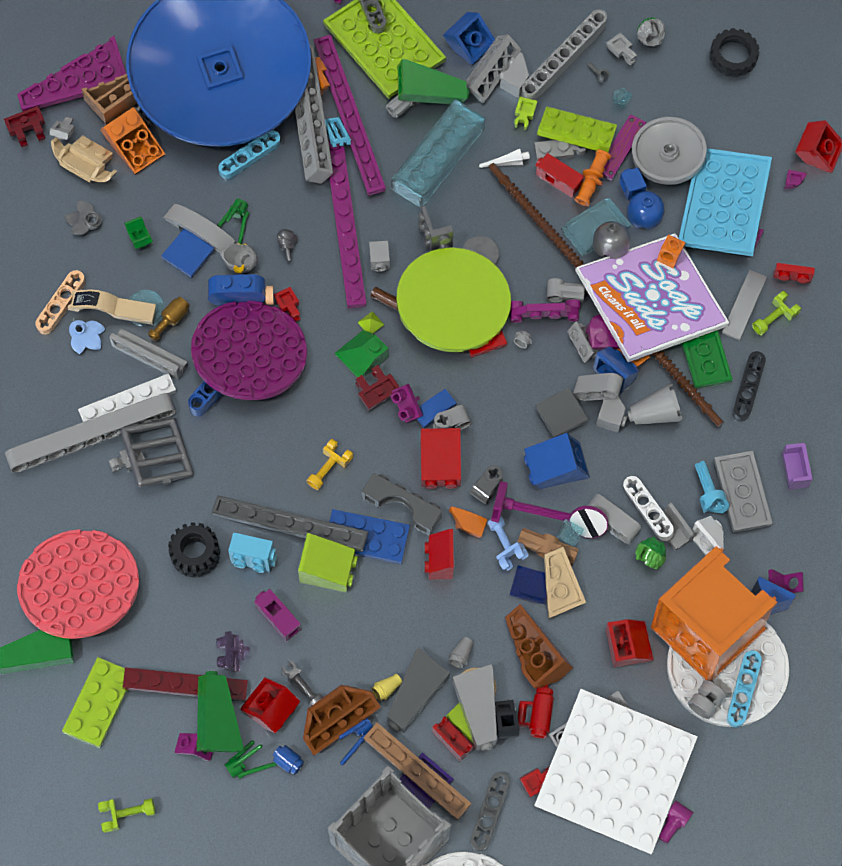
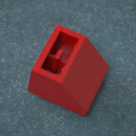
M625 619L607 622L605 631L614 668L654 660L645 621Z

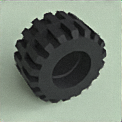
M192 522L191 526L184 524L181 530L178 527L175 530L176 535L172 534L170 537L171 541L168 543L169 555L177 571L180 570L183 575L188 573L189 577H194V574L201 577L203 572L207 575L210 573L209 569H214L216 567L215 562H219L220 547L214 531H211L210 527L204 528L202 523H199L198 526H196L195 522ZM192 542H200L206 546L204 553L196 558L186 557L183 554V550Z

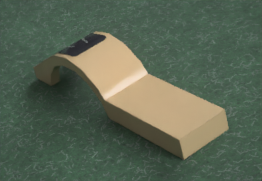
M78 290L71 293L73 299L71 305H68V310L79 312L81 309H96L106 312L117 319L153 325L157 308L156 304L122 299L100 290Z

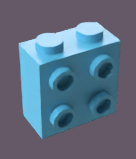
M233 533L228 552L231 563L235 567H249L259 573L270 572L271 566L275 567L277 555H275L276 549L273 546V541Z

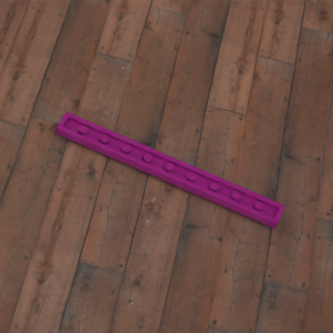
M327 35L313 39L318 57L321 58L327 69L324 74L330 84L329 88L340 119L351 139L350 147L367 195L370 196L386 191L384 181L332 37Z
M328 139L333 174L329 179L347 309L365 307L366 298L344 144L340 146L338 143L336 147H332Z

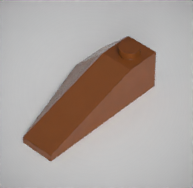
M521 604L505 617L511 638L515 643L516 654L521 662L522 673L535 689L558 682L573 669V666Z

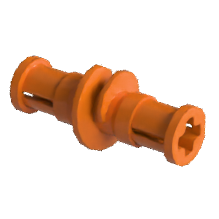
M599 149L595 152L596 156L590 168L582 171L585 181L581 185L578 196L574 198L575 202L587 207L590 205V198L596 190V185L603 186V182L599 179L603 178L604 167L607 161L611 159L609 153Z

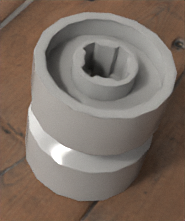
M705 680L698 689L699 694L695 693L688 702V706L702 718L710 719L716 711L715 706H719L722 703L726 694L719 686L709 680Z

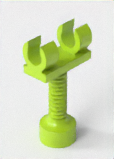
M784 290L774 297L772 304L777 309L765 319H757L752 323V328L758 335H763L767 332L768 325L783 314L791 321L801 312L802 308L798 304L789 309L783 303L789 296Z
M153 798L145 799L141 805L119 809V811L116 809V803L113 799L97 803L100 812L111 810L113 821L101 823L103 833L120 830L118 818L142 812L146 813L147 816L156 814Z

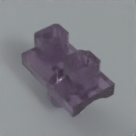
M231 631L225 632V636L216 639L217 648L225 650V656L217 658V667L238 672L240 671L239 661L244 660V654H248L250 648L244 646L243 640H239L238 635L232 634Z

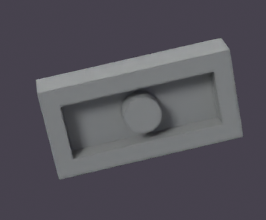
M669 503L663 512L673 525L674 536L668 542L676 551L691 542L694 533L674 505ZM660 514L654 516L652 520L658 519ZM661 522L659 525L661 527L662 533L664 532L665 534H668V529L666 530L662 526Z

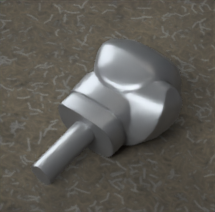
M282 229L277 234V240L281 251L286 253L287 262L292 261L290 250L294 249L298 238L293 231Z

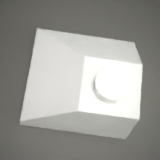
M711 516L695 522L692 529L694 533L692 539L705 555L716 546L719 549L723 548L722 525Z

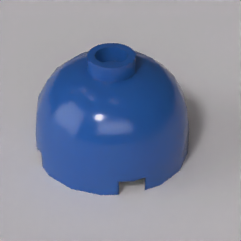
M642 191L630 199L627 206V218L635 227L639 229L640 227L652 229L657 227L663 219L664 203L655 193Z

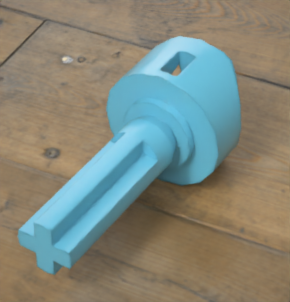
M705 461L696 463L695 467L705 493L699 499L703 513H725L729 509L725 492L715 489Z

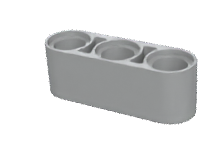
M615 373L579 376L573 395L581 401L615 399L619 395L623 378Z
M596 494L587 504V506L596 507L606 514L608 518L607 530L624 543L629 544L642 529L637 521L600 494Z

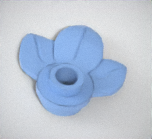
M81 320L73 321L69 326V333L72 336L71 346L74 351L81 354L85 347L92 350H100L101 339L99 334L105 331L104 326L93 320L86 323ZM79 326L82 328V331L77 332L75 328Z

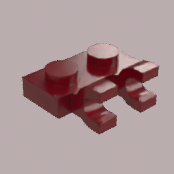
M38 106L4 118L10 136H17L21 148L28 146L24 132L33 128L38 141L46 139L41 125L45 124V121Z
M379 365L372 368L373 372L371 374L377 381L369 386L363 375L355 379L356 386L361 390L358 396L368 411L389 399L392 390L400 387L391 373L387 376L384 375Z

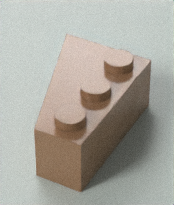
M127 74L116 77L115 80L107 83H98V86L89 89L87 87L81 89L84 101L106 125L137 104L132 94Z

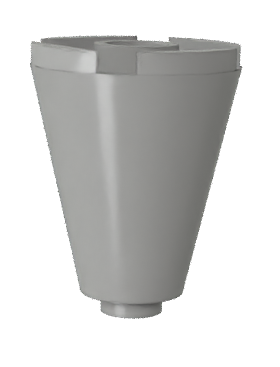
M668 384L630 406L631 410L627 411L630 422L634 421L635 425L683 421L672 384Z

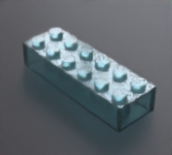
M455 99L391 178V190L420 208L425 205L485 129L486 117Z

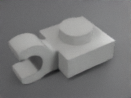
M621 33L607 42L606 47L618 58L623 55L625 61L630 66L636 62L634 58L637 55L631 50L632 43Z
M66 116L63 122L56 121L50 128V135L56 136L58 139L68 140L74 132V125H71L74 118Z
M126 449L119 452L120 458H113L109 461L113 472L125 466L128 471L132 470ZM140 450L135 451L138 461L145 460Z

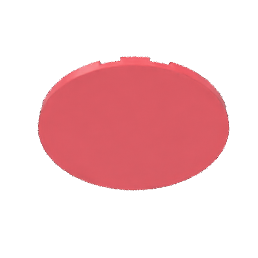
M70 530L54 535L42 542L34 549L29 558L24 561L19 572L17 594L24 614L40 630L61 638H85L106 631L117 624L128 613L138 593L139 572L132 553L120 540H116L101 531Z

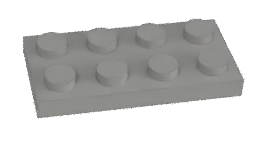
M753 450L715 457L714 463L721 490L725 492L729 503L727 512L733 533L772 526L773 523Z

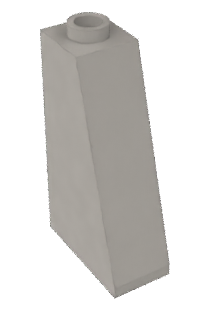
M490 664L453 676L452 684L476 751L482 750V752L494 748L493 745H496L497 741L493 667Z

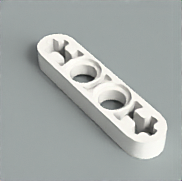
M635 476L627 477L623 482L624 490L656 536L662 541H668L673 538L674 528L672 523L640 479ZM630 483L636 484L637 494L632 487L629 488ZM640 497H647L649 501L645 505H640L638 499ZM651 512H658L660 514L656 520H651L648 516ZM661 522L662 526L666 530L668 529V534H665L664 532L662 533L661 527L659 525Z

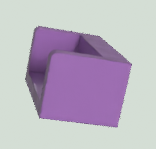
M805 443L785 445L782 458L789 490L808 488L813 479Z

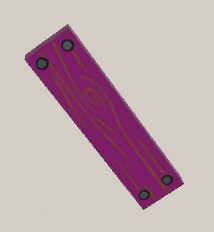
M631 114L629 115L610 147L609 154L611 159L607 161L604 167L605 170L602 174L604 178L610 181L613 180L632 149L635 135L646 124L645 121Z

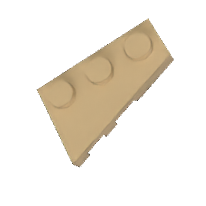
M562 546L545 553L548 618H551L584 604L586 601L564 547Z

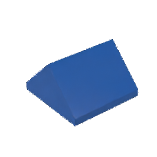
M760 576L751 591L756 596L763 589L770 597H776L777 605L772 609L770 615L788 610L796 596Z

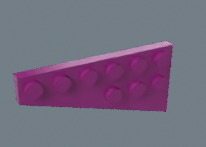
M115 36L109 38V41L105 44L96 46L95 50L90 53H84L64 65L57 73H51L46 76L47 79L42 82L35 83L18 93L17 96L22 112L36 106L40 109L83 97L81 89L86 87L89 89L98 86V83H107L115 80L116 77L125 75L126 71Z

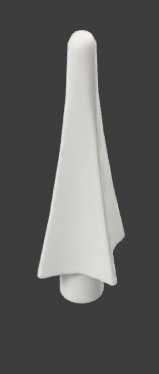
M518 149L494 160L481 163L479 167H489L492 163L496 166L523 165V160L530 159L529 152L521 153V150Z

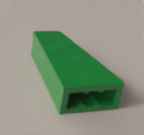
M402 59L397 65L398 100L462 105L469 97V89L464 80L407 59Z
M42 630L33 632L0 647V674L74 663L72 639L56 637Z
M206 671L205 675L198 676L197 751L242 752L244 747L226 675H218V671Z

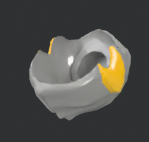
M239 243L231 244L220 253L229 270L238 274L251 271L258 262L256 252L246 243L242 245Z

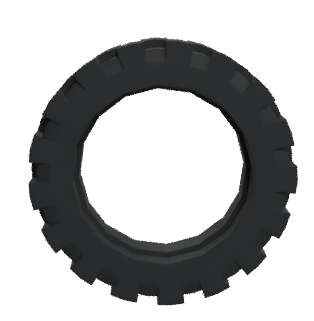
M731 28L730 30H723L721 34L718 33L716 38L713 39L710 49V61H712L713 67H716L718 72H723L726 76L733 75V77L744 76L748 71L751 72L759 56L757 40L755 37H751L752 34L746 33L742 29L736 30V28ZM730 42L739 43L748 50L749 58L740 63H732L722 57L720 47Z

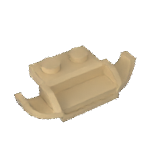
M81 136L72 145L68 143L66 146L56 137L51 140L53 154L60 162V166L89 183L91 181L106 182L116 175V170L112 172L104 170L105 164L112 159L113 153L85 136Z

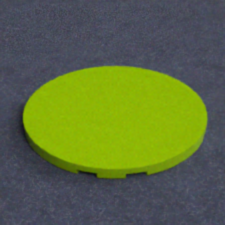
M441 248L419 256L406 268L398 284L396 303L402 323L417 340L437 350L463 352L464 350L477 349L484 346L501 332L509 316L511 294L502 272L486 257L467 249Z

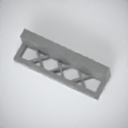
M509 34L496 37L466 80L469 93H472L480 103L486 101L500 81L501 73L504 70L507 71L513 57L516 58L521 51V48ZM508 45L514 49L511 55H507ZM499 58H503V67L501 69H498ZM490 71H493L494 73V79L492 82L488 81V74ZM484 84V94L481 95L477 89L480 85Z
M122 328L117 335L112 333L109 337L112 347L165 374L169 373L171 377L179 380L188 366L187 361Z

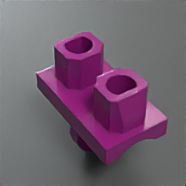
M409 383L392 390L390 397L393 403L399 407L398 415L401 421L407 423L423 416L417 403L420 398L419 396H414Z

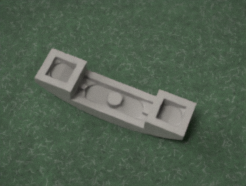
M174 204L164 216V219L178 228L182 227L209 243L218 253L223 252L229 245L236 243L220 227L184 206Z
M749 270L729 315V325L724 327L722 334L740 341L767 276Z

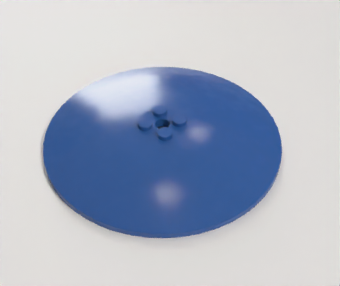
M156 0L143 13L131 34L126 54V69L129 85L137 104L157 127L175 138L203 146H231L259 138L272 131L289 117L302 99L307 88L311 70V51L307 33L302 22L284 0ZM218 65L225 66L223 71L215 70Z

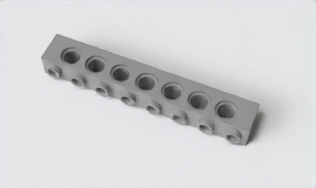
M310 45V77L303 97L295 108L305 180L322 184L333 174L314 48L313 45Z

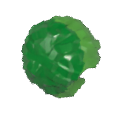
M655 537L641 541L636 548V560L645 562L647 566L653 569H658L666 561V546H664V542L659 541Z

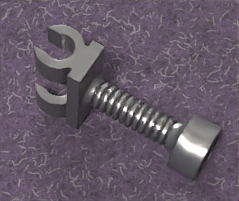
M288 660L289 663L287 665L292 671H287L282 666L281 673L284 677L288 678L289 683L293 680L303 690L302 692L309 698L308 705L311 707L322 699L323 696L321 694L316 695L311 691L299 675L301 670L299 668L296 669V664Z

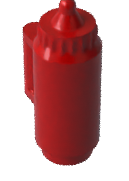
M548 684L536 689L533 702L520 701L518 708L519 727H529V731H531L530 736L540 739L547 738V734L550 732L554 692L548 687ZM527 706L532 707L530 722H525Z

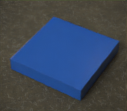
M183 229L161 257L192 278L215 250L214 247Z

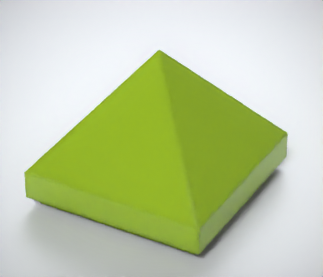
M373 311L358 321L363 330L372 334L384 326L383 322Z

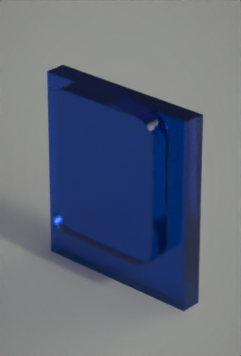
M518 565L509 596L544 605L547 597L545 573Z

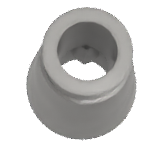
M466 637L462 638L449 654L448 661L452 666L462 669L467 665L473 641Z

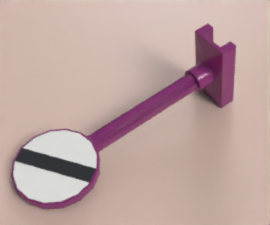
M500 481L491 517L493 522L499 523L504 509L511 511L514 509L567 521L572 531L584 538L600 537L608 529L606 514L596 507L581 506L573 510L572 513H566L517 502L514 499L507 498L508 483Z

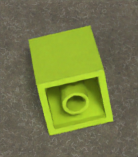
M307 533L298 569L300 583L347 592L348 586L352 587L353 583L352 567L356 568L358 556H355V549Z

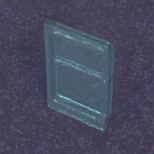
M608 198L603 199L568 221L566 225L561 227V230L583 257L594 250L592 247L593 236L601 224L610 221L618 222L627 229L631 227V224L611 199Z

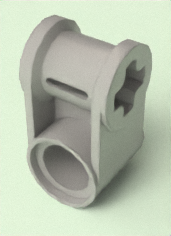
M458 405L437 413L434 418L433 429L460 428V430L469 427L472 422L465 406Z

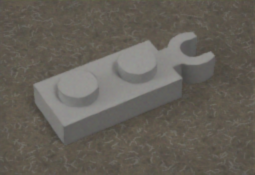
M557 140L534 142L536 161L540 157L544 158L547 153L558 160L573 158L574 153L578 155L586 153V148L581 149L577 145Z

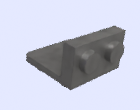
M425 205L421 206V212L418 213V226L420 232H424L425 238H423L425 248H429L430 251L441 248H453L452 226L449 225L433 230Z

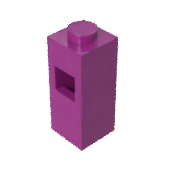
M268 589L266 592L262 591L256 596L254 601L255 607L286 642L302 630L300 622L271 589Z

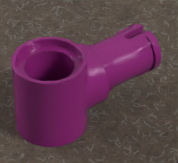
M675 801L667 814V823L661 830L658 838L668 844L677 829L684 828L693 811Z

